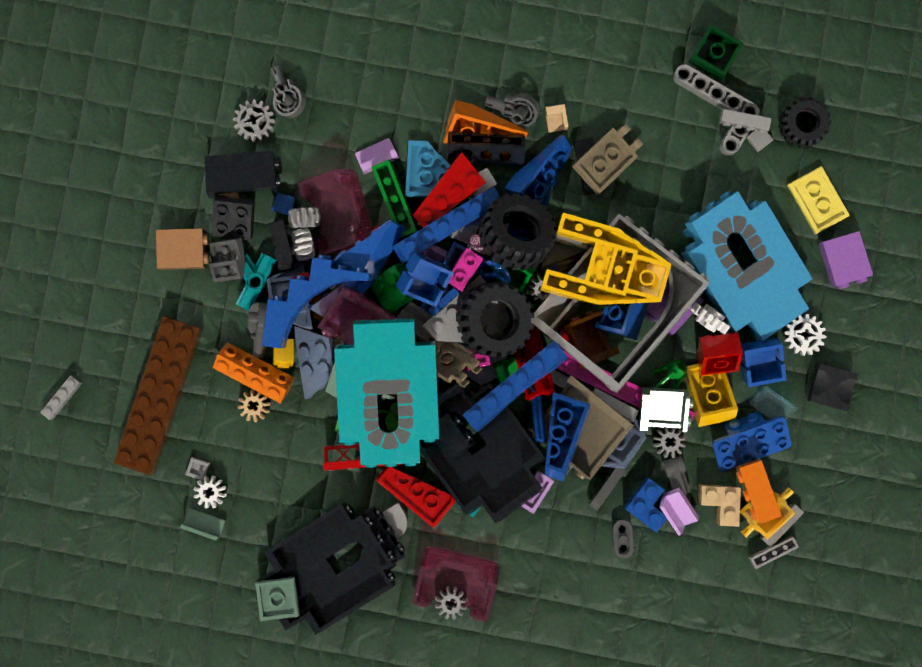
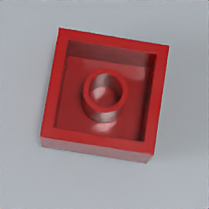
M727 332L722 335H705L699 338L696 357L700 376L739 371L743 351L738 333Z

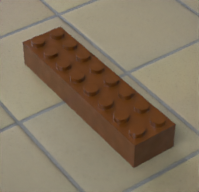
M163 316L113 462L114 464L147 475L155 474L204 329Z

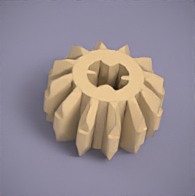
M253 389L250 391V395L244 392L246 400L239 398V401L244 404L239 405L238 409H244L245 411L241 412L240 415L245 416L248 414L246 417L247 421H250L253 416L254 422H258V415L261 419H265V415L262 412L269 413L270 410L266 409L265 406L271 405V402H264L268 397L263 396L261 398L262 394L257 392L256 395ZM251 402H258L257 410L250 408Z

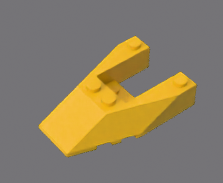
M562 213L557 235L594 246L584 280L547 269L540 291L597 305L661 302L671 263L644 247L640 242L631 238L619 228Z

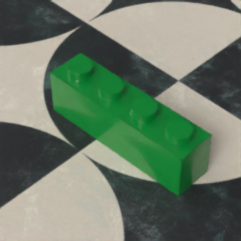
M386 160L371 168L391 219L405 227L400 239L404 240L419 231L393 162Z

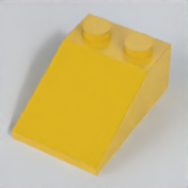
M698 364L686 366V381L690 397H693V412L695 413L698 427L736 419L738 407L726 373L700 376Z

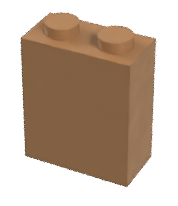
M204 229L156 230L157 269L206 268V264H209V253L206 252V245L209 244L208 233Z

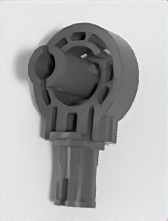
M274 66V69H270L276 83L275 88L272 89L274 93L273 107L279 115L286 118L299 117L305 108L306 96L300 88L295 86L292 79L286 80L282 66Z
M528 94L507 95L505 99L488 95L485 101L486 108L501 111L502 117L509 118L513 124L519 127L531 126L540 114L538 102Z
M262 302L252 304L248 312V330L251 332L250 337L254 340L252 355L259 358L264 357L265 346H262L267 303Z

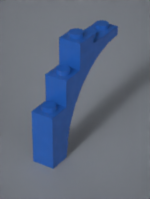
M319 255L318 258H312L309 281L307 276L297 275L296 279L290 278L287 301L286 297L274 296V299H268L262 346L286 348L288 335L296 317L303 307L315 296L341 283L372 281L373 274L367 273L368 269L363 268L349 271L348 266L337 265L335 269L336 261L330 260V256Z

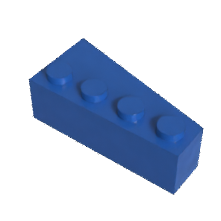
M553 392L545 476L564 482L587 421L590 404Z

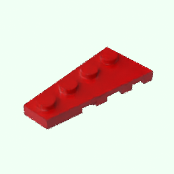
M386 467L376 479L378 483L432 528H435L456 502L451 494L393 467Z

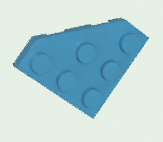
M408 141L405 197L426 198L451 167L433 149V146L428 141Z

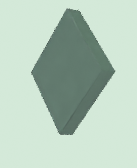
M295 577L255 582L260 621L298 617L300 615Z

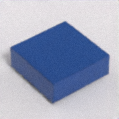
M277 193L272 211L289 216V211L293 209L296 198Z

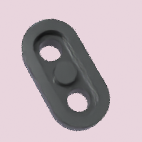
M620 519L612 527L613 548L619 558L626 559L632 555L634 550L633 532L631 524L624 519ZM621 525L625 526L624 532H619L618 530ZM626 545V550L620 551V546Z

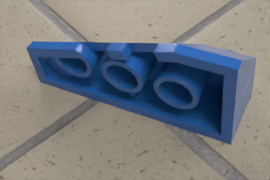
M560 135L513 176L505 187L510 196L512 194H520V196L525 194L533 200L534 198L539 200L541 205L544 204L546 206L551 198L548 196L551 188L556 186L558 172L564 168L572 149L565 136Z
M390 219L373 230L371 236L363 241L358 240L355 242L356 246L348 251L343 250L334 259L336 261L335 269L337 265L348 266L349 271L363 268L368 269L367 273L373 274L372 281L344 283L349 289L363 294L372 285L393 251L392 246L397 244L405 227Z

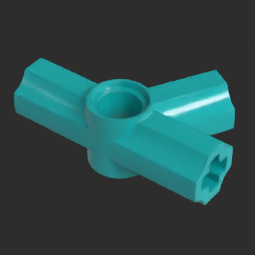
M261 253L256 265L248 254L244 255V280L246 285L236 305L248 311L265 289L267 279L277 262L272 257ZM255 278L261 279L258 287L252 286V281Z

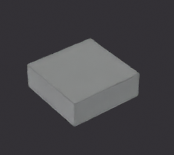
M755 130L746 137L757 153L773 141L768 132L759 133L758 130Z
M192 456L185 475L204 481L210 462Z

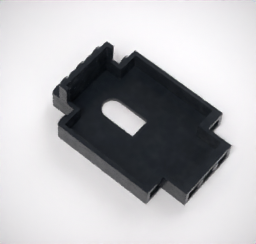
M453 379L443 389L442 387L437 389L439 419L446 413L453 411L462 418H465L463 414L495 388L491 383H484L476 389L478 392L474 394L468 384L464 388ZM508 406L478 431L487 445L473 455L466 450L460 456L451 458L439 439H435L434 442H424V440H421L420 452L463 513L469 516L483 505L496 524L544 490L531 470L546 459Z
M344 501L264 552L274 569L256 581L295 577L300 615L298 617L279 619L285 630L306 619L314 634L317 635L394 587L396 577L388 569L405 556V548L400 541L397 542L393 535L395 533L392 527L384 522V515L379 508L376 509L373 506L357 517H354L353 514L355 512L353 508ZM350 543H360L365 549L364 557L337 574L327 558Z

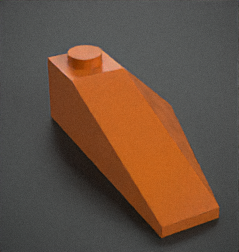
M455 100L449 114L443 143L448 144L449 132L522 135L526 139L528 130L474 104Z

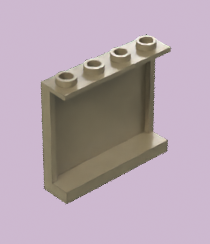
M571 375L567 380L568 385L560 394L590 404V410L570 465L575 469L574 473L582 480L584 478L591 480L634 425ZM552 405L544 413L546 441L543 443L547 445L545 447L546 450L548 447ZM529 427L528 430L532 433L531 437L535 440L534 427Z

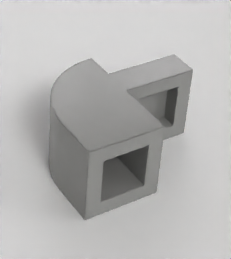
M400 502L382 512L387 523L392 527L397 540L402 537L408 526V516Z

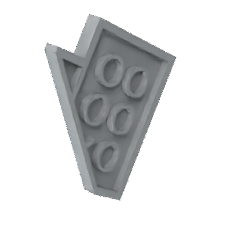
M477 275L470 281L462 292H459L455 298L422 326L434 341L463 342L461 339L463 335L458 333L457 326H460L459 321H456V315H460V311L457 309L459 304H463L462 298L464 295L470 293L469 290L478 287L480 284L487 283L481 275ZM492 301L482 310L480 321L482 329L487 336L499 338L504 334L503 330L509 326L510 318L507 308L501 302Z

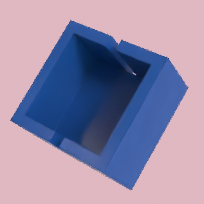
M413 251L405 266L408 270H403L396 286L402 294L436 307L444 293L439 285L435 283L436 280L442 287L446 288L454 272L446 264Z
M777 337L741 344L743 351L741 359L743 363L741 364L742 378L748 387L787 380L785 364L782 362L784 361L783 344Z

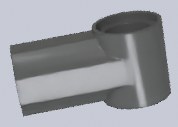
M677 456L662 461L666 477L669 478L672 490L680 487L684 494L690 493L682 457Z

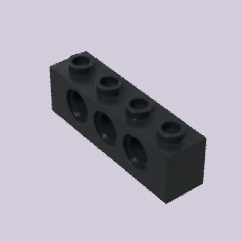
M449 132L447 162H454L462 152L469 162L473 164L524 166L525 136Z

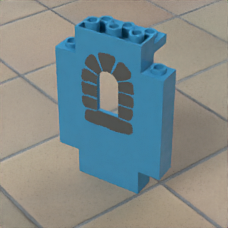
M727 191L720 196L721 200L716 203L713 201L704 207L706 210L701 213L696 212L689 217L690 221L685 223L687 228L682 232L686 238L693 237L696 242L689 244L686 247V251L682 253L685 261L695 268L694 271L696 273H703L710 279V284L704 292L714 308L725 316L723 321L730 326L728 331L737 332L747 325L756 340L764 341L809 309L798 289L811 281L812 277L767 202L755 200L746 205L738 191L732 193ZM733 232L741 234L757 260L745 270L741 269L727 245V238Z

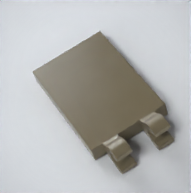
M627 124L622 125L617 131L614 128L610 129L572 165L575 171L597 195L638 157L635 151L644 144L639 138L629 145L622 137L631 130Z
M436 341L437 376L448 383L454 379L460 386L465 388L469 381L465 379L467 375L461 371L467 366L473 373L478 374L482 367L478 366L480 361L474 358V352L459 343Z

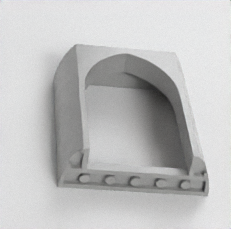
M620 214L616 216L609 226L621 229L644 247L671 263L668 275L670 284L669 297L665 310L657 323L610 377L557 333L584 301L550 294L535 311V318H531V323L546 338L552 341L555 340L560 348L615 393L619 392L710 284V279L706 275L696 273L694 271L695 268L689 262L685 261L683 263L678 259L679 255L671 249L669 251L666 250L660 240L657 238L653 240L648 236L649 233L643 227L637 228L633 225L635 222L630 217H623ZM593 245L567 275L585 280L594 248Z

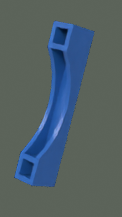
M495 187L489 188L392 246L401 263L409 260L413 251L421 253L484 215L490 204L497 198H500Z
M554 340L466 411L463 416L475 431H480L521 393L568 359L567 355Z

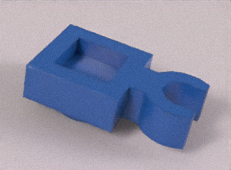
M454 287L444 289V293L437 306H432L428 309L433 316L459 294Z

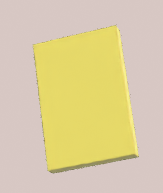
M822 166L787 185L815 235L850 216Z

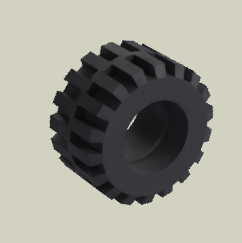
M802 97L793 101L783 110L782 116L779 118L781 122L779 129H782L783 132L780 134L782 137L785 136L787 138L785 140L787 143L792 142L791 146L794 147L798 145L799 148H808L827 136L826 134L830 131L829 126L832 124V120H829L831 113L826 112L828 107L821 105L822 101L818 100L816 102L813 97L809 99ZM798 113H806L812 117L814 129L811 133H805L797 127L796 116Z

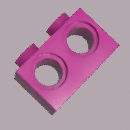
M468 248L464 249L451 269L454 273L448 285L462 292L483 261V258Z

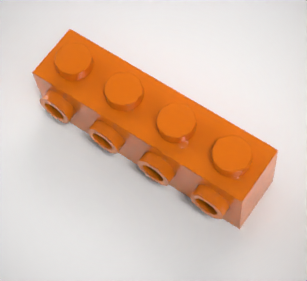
M228 342L217 354L213 365L215 370L280 404L290 391L295 377Z

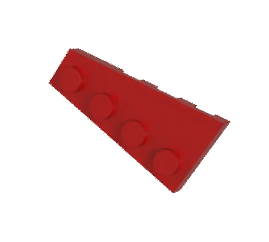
M462 152L413 214V217L422 228L449 213L486 184L485 180Z

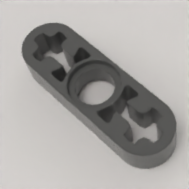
M628 465L625 469H612L588 505L596 511L600 508L628 468Z

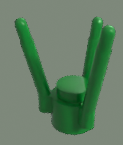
M673 359L668 364L652 371L654 375L668 369L667 376L653 388H660L671 378L673 380L678 379L672 389H677L681 381L687 376L686 365L680 360L675 361Z

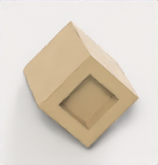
M565 104L545 108L549 133L568 129Z

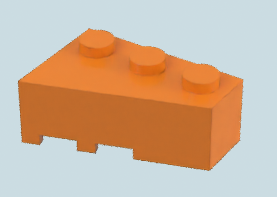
M755 459L736 466V476L739 483L743 484L744 491L742 492L746 502H750L752 509L749 511L753 521L757 520V523L761 524L782 517L762 460Z

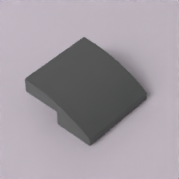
M235 238L209 243L214 261L209 264L213 281L220 282L244 278L245 257L242 239Z

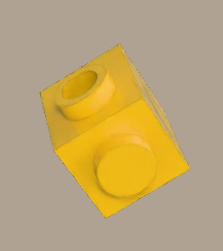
M287 339L286 348L273 347V366H278L279 369L292 367L294 363V339Z

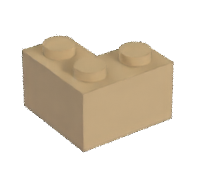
M698 484V504L716 506V524L719 526L739 527L741 488L738 486Z

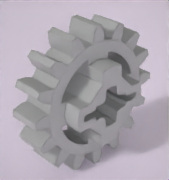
M253 99L252 104L248 100H246V106L240 104L241 110H235L238 117L233 118V121L238 123L234 125V128L240 129L238 134L240 136L245 134V140L251 137L253 142H255L256 137L261 141L263 140V135L269 137L267 131H273L274 129L270 125L275 123V120L271 119L274 113L268 112L270 107L268 105L264 107L263 101L257 104L255 99ZM254 109H260L264 113H257L254 111ZM253 117L257 119L256 124L254 125L252 123ZM266 122L265 127L261 129L263 123ZM245 128H251L255 133L248 132Z

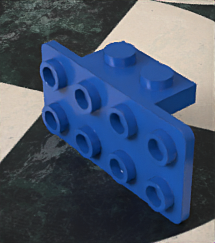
M759 411L723 424L727 435L712 442L717 465L721 472L790 448L792 445L786 418L779 416L765 421Z

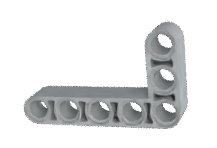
M680 65L674 72L673 79L676 84L719 109L745 113V109H750L753 115H759V108L756 104L689 65ZM678 72H686L687 78H680ZM695 81H702L704 88H697ZM712 90L719 91L720 98L713 97ZM730 99L736 101V108L729 106L728 101ZM731 125L720 144L721 153L726 156L736 153L749 131L743 128V134H739L736 132L735 127ZM726 142H732L734 150H728Z

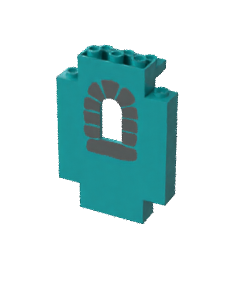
M415 318L354 321V344L336 345L334 348L339 443L355 445L356 442H359L360 465H365L367 468L377 467V465L385 464L386 467H394L397 464L415 466L421 460V440H424V442H434L435 439H439L436 341L416 342ZM397 394L398 427L393 432H385L379 426L377 395Z

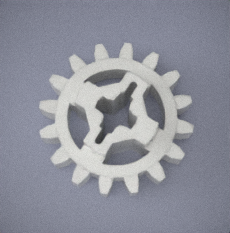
M695 302L690 309L697 315L695 320L712 332H715L717 329L725 334L730 328L723 321L725 316L708 304L703 307Z
M805 314L803 318L800 315L797 317V320L791 321V325H785L788 331L783 332L784 335H787L784 342L790 343L787 348H794V354L800 351V355L805 356L807 351L808 355H813L812 350L819 351L818 345L824 346L821 339L826 338L825 335H822V332L826 329L820 328L822 321L815 322V316L809 319V314ZM799 323H801V324H800V328L797 329V330H794V328L796 327V325H798ZM805 332L806 334L812 336L804 338V336L798 334ZM793 338L798 341V345L794 342ZM815 340L814 344L808 347L809 343Z

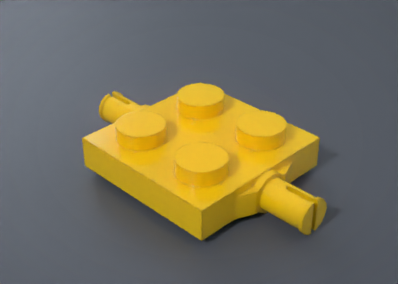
M789 487L781 494L773 491L782 517L759 524L757 520L753 521L749 511L752 509L750 502L740 510V513L747 519L749 524L741 531L746 538L755 530L768 540L795 515V512L786 502V499L794 493Z

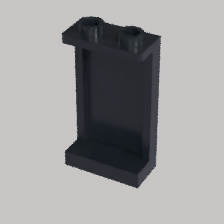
M274 151L204 156L206 193L209 199H214L217 194L262 190H273L274 193H278V187L281 186L280 175H277L280 162L279 157L275 156Z

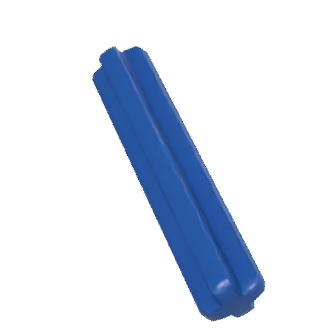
M542 395L531 399L535 441L543 443L546 441Z

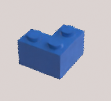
M646 477L623 508L656 533L667 520L666 516L653 506L664 492V489Z

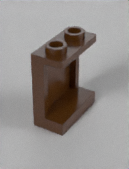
M592 310L584 313V318L582 319L580 315L569 319L570 324L565 325L564 329L570 344L596 364L619 354L620 351L618 346L610 348L604 331L594 328L596 322H599L598 316L603 315L602 311L595 313ZM579 363L581 369L585 368Z

